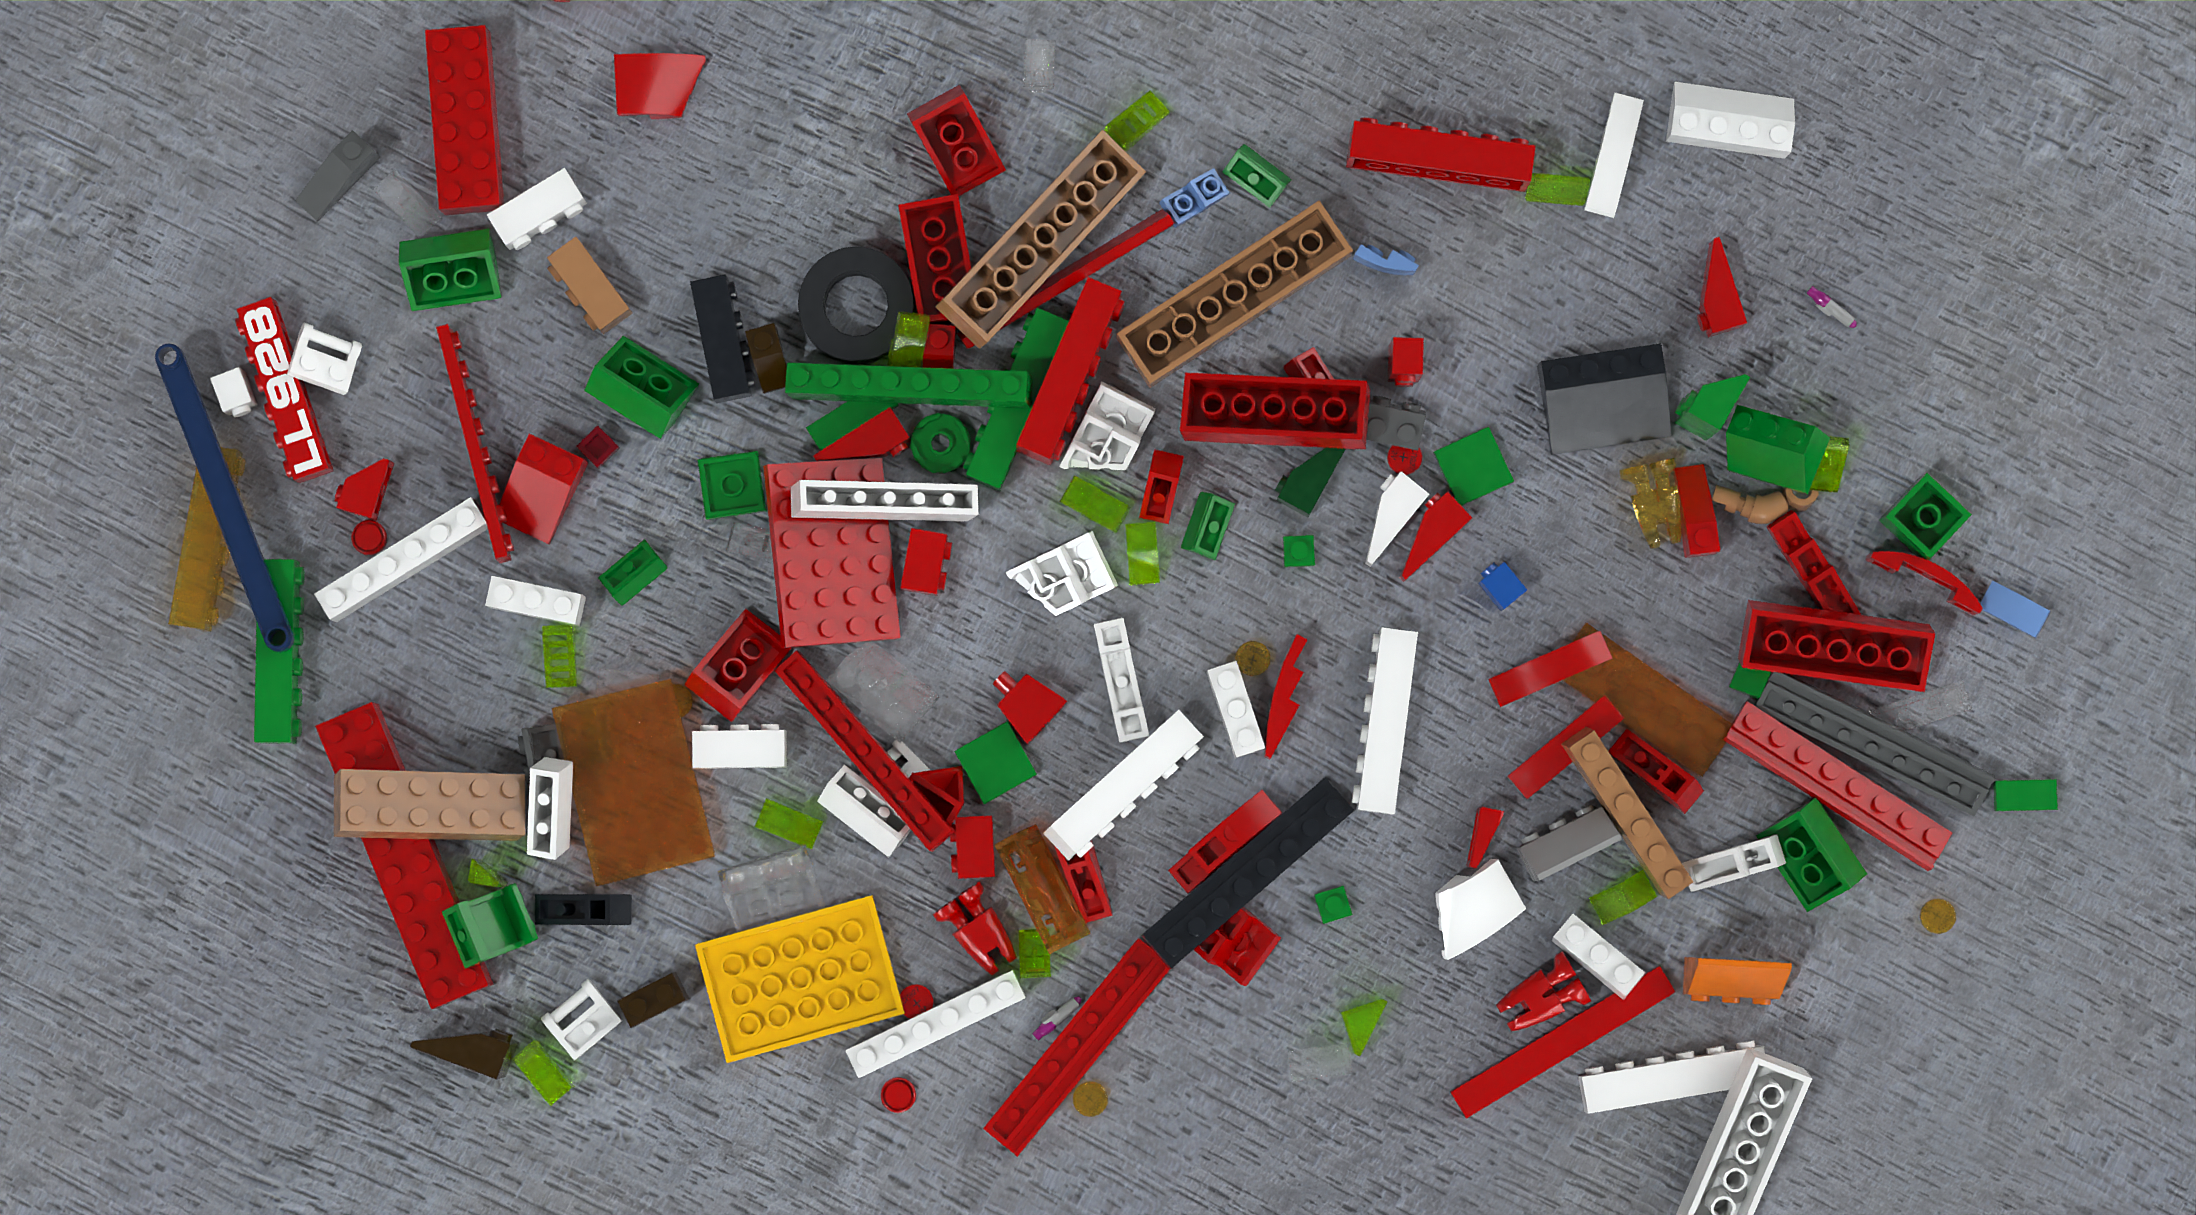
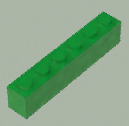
M1039 308L1036 309L1034 315L1028 314L1022 329L1027 331L1023 342L1017 341L1013 348L1011 358L1015 360L1011 370L1005 368L1004 371H1027L1032 376L1031 408L988 407L987 413L991 414L987 426L981 424L975 438L979 445L975 453L969 452L963 466L967 470L966 477L999 492L1001 491L1017 453L1016 444L1066 330L1068 320Z
M264 559L291 626L294 642L292 647L286 652L279 653L271 650L265 644L256 621L254 742L260 744H297V737H301L302 721L297 719L298 706H302L303 700L302 689L298 688V676L303 674V660L298 658L299 646L303 645L304 640L303 628L299 627V615L304 613V599L299 596L300 585H303L305 580L304 567H300V562L295 559ZM278 631L273 636V644L275 646L282 645L286 640L284 631Z

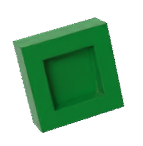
M1314 535L1283 536L1284 568L1315 566Z
M1344 886L1314 894L1323 924L1353 915Z

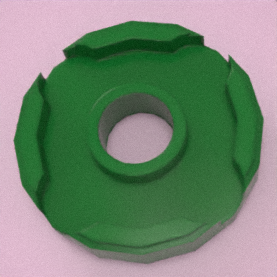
M936 413L926 416L916 425L911 435L910 447L914 459L923 469L931 473L946 474L957 470L965 463L970 452L971 440L967 428L958 418L948 414ZM943 435L948 438L949 447L945 451L938 452L933 449L932 441L936 436Z

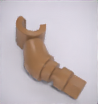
M1716 485L1712 501L1724 504V511L1733 514L1735 511H1739L1740 516L1748 518L1747 522L1769 524L1788 512V509L1795 512L1806 511L1815 502L1819 491L1811 490L1806 499L1797 498L1793 491L1788 488H1783L1782 494L1777 491L1764 496L1756 495L1753 497L1746 495V497H1741V492Z

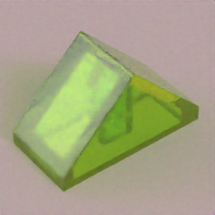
M1641 870L1589 897V900L1602 925H1605L1637 910L1655 899L1657 895L1644 870Z
M1049 928L1018 930L1020 978L1051 977Z
M1379 998L1339 1011L1354 1054L1361 1056L1388 1001Z

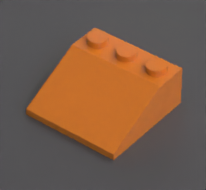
M1684 957L1683 994L1691 995V1001L1709 1002L1710 996H1722L1721 1002L1740 1003V997L1752 998V1004L1771 1005V999H1780L1792 970V963Z

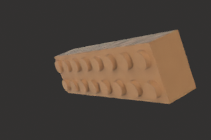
M1102 130L935 307L980 349L1028 300L1146 171Z
M1319 200L1116 334V339L1148 387L1151 388L1351 257L1353 249Z

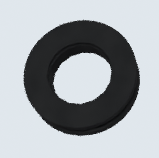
M846 247L830 252L811 267L801 284L798 310L802 326L808 338L819 351L838 362L868 364L890 355L905 340L914 319V297L908 278L900 266L890 257L871 248ZM863 276L870 278L879 284L886 294L888 308L885 318L875 330L868 334L852 336L841 333L832 326L827 318L825 304L828 293L836 283L846 277Z

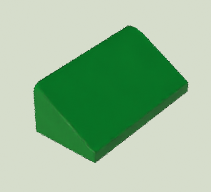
M1245 144L1236 151L1222 171L1269 208L1272 207L1291 182L1287 175Z
M1200 492L1181 548L1216 560L1235 503L1212 493Z
M644 539L600 575L598 579L622 606L667 570V565Z

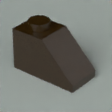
M772 323L745 331L763 394L785 388L787 363L775 324Z

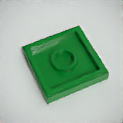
M1489 427L1433 452L1454 499L1461 506L1514 482Z
M758 451L697 459L706 520L767 512Z
M1008 722L954 751L984 805L1037 775Z

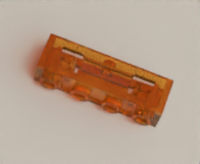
M1036 824L994 844L1049 954L1091 934ZM1018 854L1021 861L1016 864L1017 867L1022 868L1025 866L1027 870L1018 873L1010 855ZM1046 914H1049L1051 917L1045 920L1046 925L1053 923L1056 929L1051 936L1041 919Z

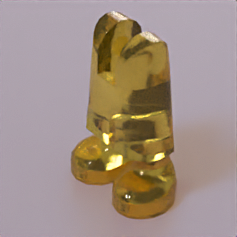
M1675 458L1648 463L1656 484V489L1654 490L1650 488L1647 464L1619 470L1620 477L1625 481L1632 482L1636 488L1637 494L1631 495L1630 498L1637 520L1650 549L1660 547L1657 525L1663 523L1666 525L1670 543H1680L1682 525L1677 485L1670 486L1669 482L1670 473L1677 465Z

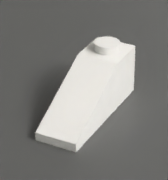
M1400 472L1397 477L1391 474L1380 487L1384 493L1379 499L1365 562L1369 567H1371L1429 495L1403 472Z

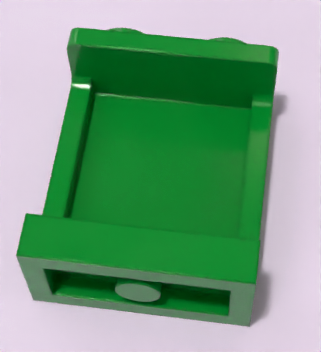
M515 883L470 901L466 900L442 911L465 969L521 948L538 939L535 925L525 907L524 898Z

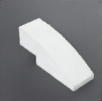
M1776 834L1683 862L1682 865L1693 880V883L1689 885L1690 891L1693 892L1786 864Z

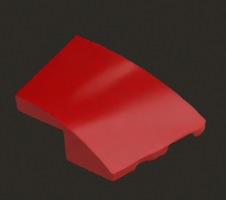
M674 53L614 54L617 115H649L651 119L681 118L687 106L689 96L695 88L701 69L706 63V56Z
M1242 907L1199 944L1194 951L1208 963L1221 967L1240 985L1247 986L1282 937L1246 908Z

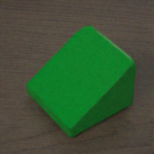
M1739 662L1729 688L1759 699L1771 672L1742 668Z

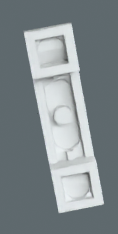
M1124 618L1094 624L1119 743L1149 737Z

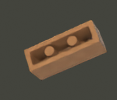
M576 236L547 257L552 264L547 269L557 282L563 280L569 287V290L565 292L575 307L579 304L582 305L587 312L583 318L593 331L599 328L605 334L633 314Z

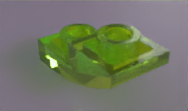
M898 311L894 339H891L888 366L920 367L929 328V315Z
M1075 475L1060 500V503L1115 534L1131 508L1129 505L1106 494L1098 487Z

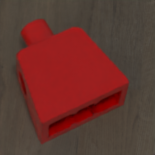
M1004 671L993 682V685L1005 695L997 706L1027 745L1067 704L1063 697L1028 674H1025L1017 683Z

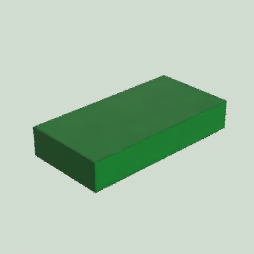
M2057 779L2003 780L1993 782L1994 811L2058 810Z

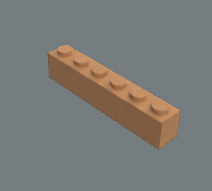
M1585 727L1563 742L1561 745L1659 894L1670 899L1692 884L1693 880L1596 732Z

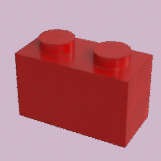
M1392 338L1388 349V382H1395L1396 387H1413V383L1419 382L1423 375L1424 338Z
M911 528L901 590L938 596L939 590L945 589L947 572H942L944 560L950 561L953 545L952 542H947V534Z
M993 816L956 817L955 824L951 825L955 832L950 836V842H956L957 854L951 855L952 873H958V879L995 877Z

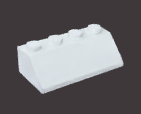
M1674 82L1666 142L1785 159L1792 150L1795 128L1794 99Z

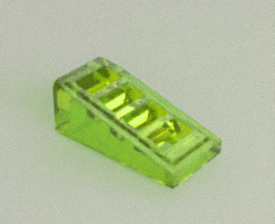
M1150 90L1110 121L1104 131L1126 152L1167 117L1170 111ZM1147 104L1156 116L1152 117L1143 106ZM1138 112L1147 123L1143 124L1134 113ZM1128 120L1137 131L1133 132L1125 121Z
M542 626L546 688L577 687L575 626ZM551 635H566L567 640L551 641ZM567 647L568 653H552V648ZM568 659L569 665L552 666V660ZM553 672H569V678H553Z

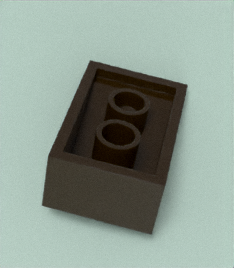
M496 1028L495 1030L491 1029L490 1032L420 1039L412 1041L410 1047L497 1080L506 1077L519 1042L511 1040L513 1034Z

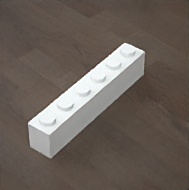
M799 480L791 486V517L969 521L979 515L978 486L971 484Z
M470 497L314 595L329 619L338 622L486 531L488 527L484 512L478 502Z
M1381 627L1379 634H1373L1371 652H1376L1375 664L1369 665L1367 682H1372L1371 695H1365L1363 712L1369 713L1367 725L1362 724L1360 732V742L1365 743L1363 755L1358 754L1356 762V773H1361L1360 784L1354 785L1352 793V803H1357L1356 810L1390 815L1395 814L1418 632Z
M1178 710L1044 832V835L1068 861L1075 854L1081 858L1094 846L1090 841L1097 834L1103 838L1115 827L1111 822L1118 815L1124 819L1137 807L1133 803L1135 799L1140 795L1144 799L1147 798L1158 787L1154 783L1158 778L1162 776L1166 780L1179 768L1175 763L1181 757H1184L1187 761L1200 749L1196 744L1204 736Z
M1011 970L845 1051L857 1077L860 1078L1025 999L1026 996L1014 971Z
M1753 1040L1736 1043L1737 1049L1725 1051L1724 1046L1706 1048V1054L1697 1056L1694 1055V1051L1676 1053V1059L1664 1061V1056L1650 1057L1645 1059L1646 1064L1634 1066L1633 1061L1616 1063V1069L1604 1071L1603 1066L1586 1068V1074L1578 1076L1584 1112L1589 1114L1730 1090L1747 1048L1765 1053L1764 1046H1755Z

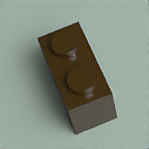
M673 972L617 1000L630 1028H634L689 1000V997L677 973Z

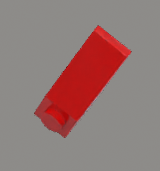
M1720 237L1714 238L1709 243L1699 306L1700 314H1697L1699 327L1702 332L1706 331L1708 338L1742 328L1747 324Z
M889 407L813 456L816 461L881 458L890 454L896 457L908 449L907 443L911 439L891 407Z
M1704 464L1673 468L1684 557L1715 555L1720 552L1717 521Z
M1448 491L1443 496L1436 493L1425 504L1428 510L1421 518L1399 577L1403 582L1472 519L1469 513Z
M1628 729L1624 731L1608 751L1613 758L1684 814L1704 792L1696 778Z
M1094 846L1081 858L1075 854L1069 861L1055 847L1083 923L1113 916Z

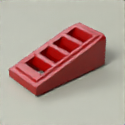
M1486 807L1477 808L1467 858V867L1477 868L1504 816V811Z

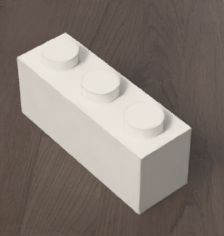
M563 168L490 212L487 216L505 246L509 250L513 248L519 250L527 246L531 242L530 238L539 232L546 234L557 227L556 222L562 218L567 217L570 219L583 211L582 206L586 205L587 202L567 170Z
M491 576L485 606L491 609L580 627L586 597L578 593Z
M1237 661L1207 670L1206 673L1235 759L1265 749Z
M761 724V730H749V725H730V731H718V725H700V731H692V767L695 769L787 768V731L779 730V724Z
M544 757L530 768L527 855L556 860L570 848L572 761Z
M845 764L828 782L817 802L888 858L911 831L882 795Z
M1574 914L1569 917L1552 939V942L1623 1000L1645 974L1643 970Z

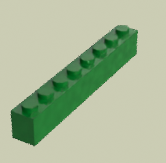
M787 363L785 393L792 399L1031 408L1033 378L1027 371Z

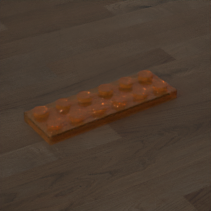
M1584 623L1572 642L1593 634L1598 630L1588 623ZM1602 634L1612 659L1562 681L1593 703L1606 695L1625 717L1621 721L1623 724L1698 776L1703 777L1726 742L1722 739L1729 731L1732 723Z

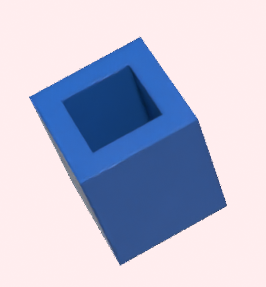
M1494 562L1480 573L1484 579L1478 584L1500 611L1504 610L1527 591L1526 587L1505 562L1499 567Z

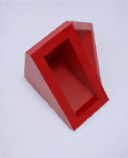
M962 766L912 772L909 777L911 781L951 826L964 806Z

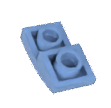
M1213 168L1191 180L1183 188L1163 198L1159 204L1163 210L1169 213L1174 222L1173 226L1176 228L1219 202L1230 193Z
M1369 244L1367 247L1360 245L1353 257V260L1362 265L1395 275H1414L1419 266L1414 263L1416 259L1403 250H1400L1399 253L1393 250L1386 260L1382 257V251Z
M1994 581L1991 582L1980 602L1983 608L1982 611L2034 638L2038 636L2051 612Z

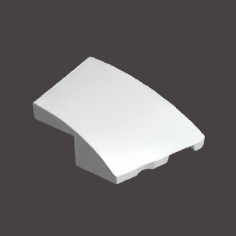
M1101 382L1059 467L1063 469L1082 467L1098 470L1101 468L1126 470L1155 412V408Z
M1093 531L1006 572L1010 579H1015L1026 588L1028 594L1034 599L1040 600L1044 607L1055 616L1118 586Z
M1490 859L1470 877L1454 876L1435 893L1436 906L1439 910V930L1443 931L1445 950H1442L1443 958L1449 960L1474 947L1503 928L1526 909L1498 859Z

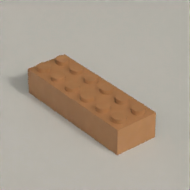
M340 769L334 775V837L518 841L525 836V774Z

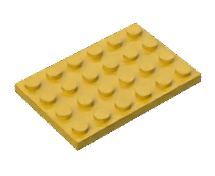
M873 895L695 944L727 1063L905 1014Z

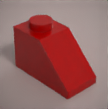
M925 324L923 368L954 369L956 326Z
M1154 449L1139 518L1169 524L1184 456Z
M383 458L347 477L344 484H340L337 488L335 502L338 503L336 508L377 521L395 463Z

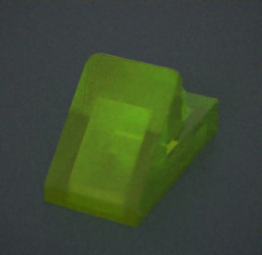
M1828 436L1830 440L1810 490L1838 493L1850 446L1849 438Z
M1156 522L1125 524L1129 585L1160 583Z
M766 798L755 827L813 849L824 821Z

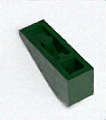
M1324 448L1292 470L1289 477L1283 475L1275 489L1276 492L1280 493L1276 501L1309 517L1346 449Z

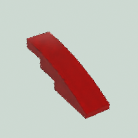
M1790 510L1766 526L1796 576L1820 610L1861 615L1836 570L1827 562L1816 541L1809 536L1795 511Z
M1296 634L1282 663L1271 698L1266 724L1264 757L1269 760L1300 706L1290 700V697L1304 672L1293 666L1308 639Z
M1606 695L1602 696L1508 775V778L1526 799L1530 798L1573 762L1561 745L1563 742L1585 727L1594 730L1601 739L1625 717Z

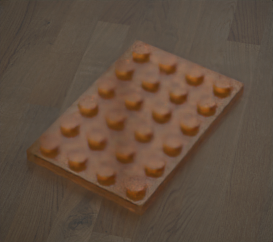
M672 678L552 708L564 760L573 762L572 792L596 886L716 856L695 770L692 767V758Z

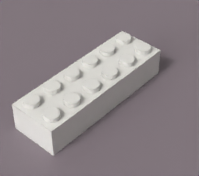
M1747 1048L1676 1215H1754L1812 1078L1804 1068L1752 1048Z

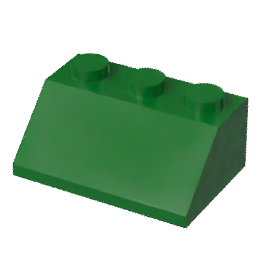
M490 228L399 242V266L411 311L501 298L496 252Z
M622 336L594 366L584 391L661 439L675 424L698 388L699 383L630 339Z
M1743 374L1703 385L1697 391L1692 389L1685 398H1682L1674 412L1679 415L1675 424L1707 441L1721 430L1750 377Z
M1737 405L1726 431L1727 470L1808 494L1830 437L1816 426Z
M1817 798L1796 808L1756 835L1759 840L1777 834L1786 864L1777 868L1807 912L1851 889L1867 875V872Z

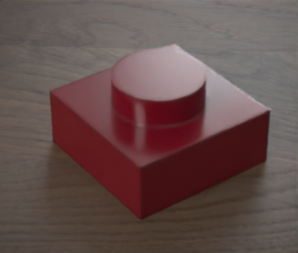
M598 425L576 446L598 469L620 449Z

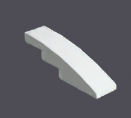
M1614 93L1599 153L1595 161L1584 210L1614 218L1644 100Z

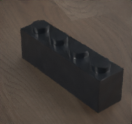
M726 274L690 281L714 401L717 404L751 397L750 388L756 386L752 369H746L745 359L750 358L746 340L741 341L738 329H743L744 326L741 312L734 310L733 300L738 299L734 281L729 282Z

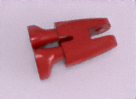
M979 881L957 896L973 916L971 921H968L955 898L932 915L936 921L951 922L957 928L952 934L955 939L986 972L993 976L1000 970L988 952L998 947L1001 955L1009 963L1017 959V956L992 906L986 910L981 903L984 887Z
M1563 951L1556 954L1554 968L1545 975L1541 969L1507 993L1496 1004L1500 1013L1512 1009L1518 1003H1521L1525 1010V1013L1517 1015L1507 1023L1511 1032L1528 1028L1565 1012L1562 1004L1566 1002L1576 1001L1582 1005L1591 1002L1579 978L1572 980L1557 992L1554 991L1553 987L1576 976Z

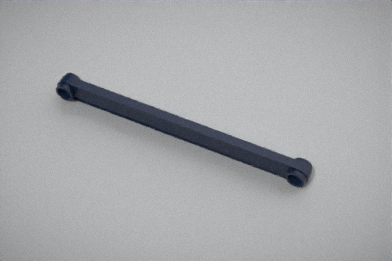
M164 344L156 351V364L259 629L268 648L279 653L286 652L292 647L294 642L291 626L185 354L174 344ZM170 351H175L176 360L172 364L165 365L164 356ZM278 631H284L286 634L285 642L280 646H275L273 644L274 634Z

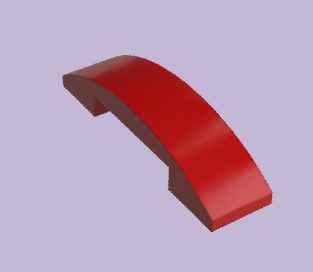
M1894 551L1872 552L1865 559L1891 574L1898 572L1902 565L1951 590L1946 602L1971 615L1980 614L1983 609L1975 595L1961 580L1948 570L1927 559Z
M1597 631L1488 680L1500 707L1608 661L1612 659V655L1601 631Z

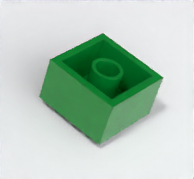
M1926 473L1920 476L1879 521L1916 556L1929 560L1972 514Z

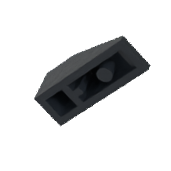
M535 894V925H631L632 894Z

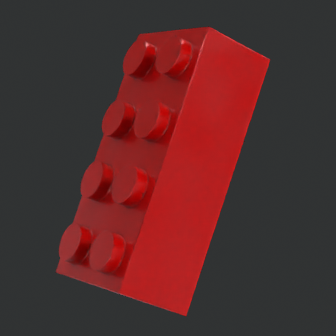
M958 194L899 204L921 329L925 328V324H950L952 322L935 306L971 269Z

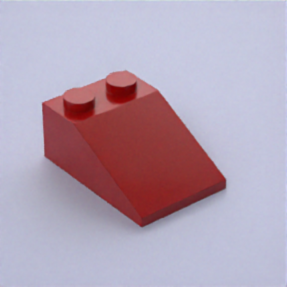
M960 85L907 113L951 195L958 194L959 197L1006 171Z
M529 433L517 457L500 502L504 507L507 522L503 523L550 545L589 463L585 459Z
M745 608L695 667L684 685L725 718L733 722L792 648H782L781 636Z

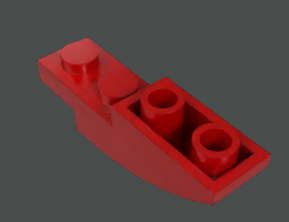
M1261 790L1195 844L1168 871L1187 894L1191 893L1230 857L1239 852L1279 817L1282 811L1264 790Z

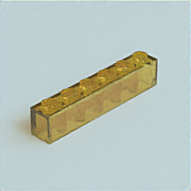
M221 447L237 488L238 478L244 474L245 458H242L243 453L236 449ZM197 467L168 624L211 632L212 625L216 626L218 622L219 608H216L217 596H221L223 593L224 578L221 577L223 566H226L228 563L230 551L226 548V541Z

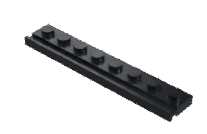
M1326 777L1323 778L1141 936L1150 944V947L1167 967L1172 969L1355 810L1338 790L1330 784Z

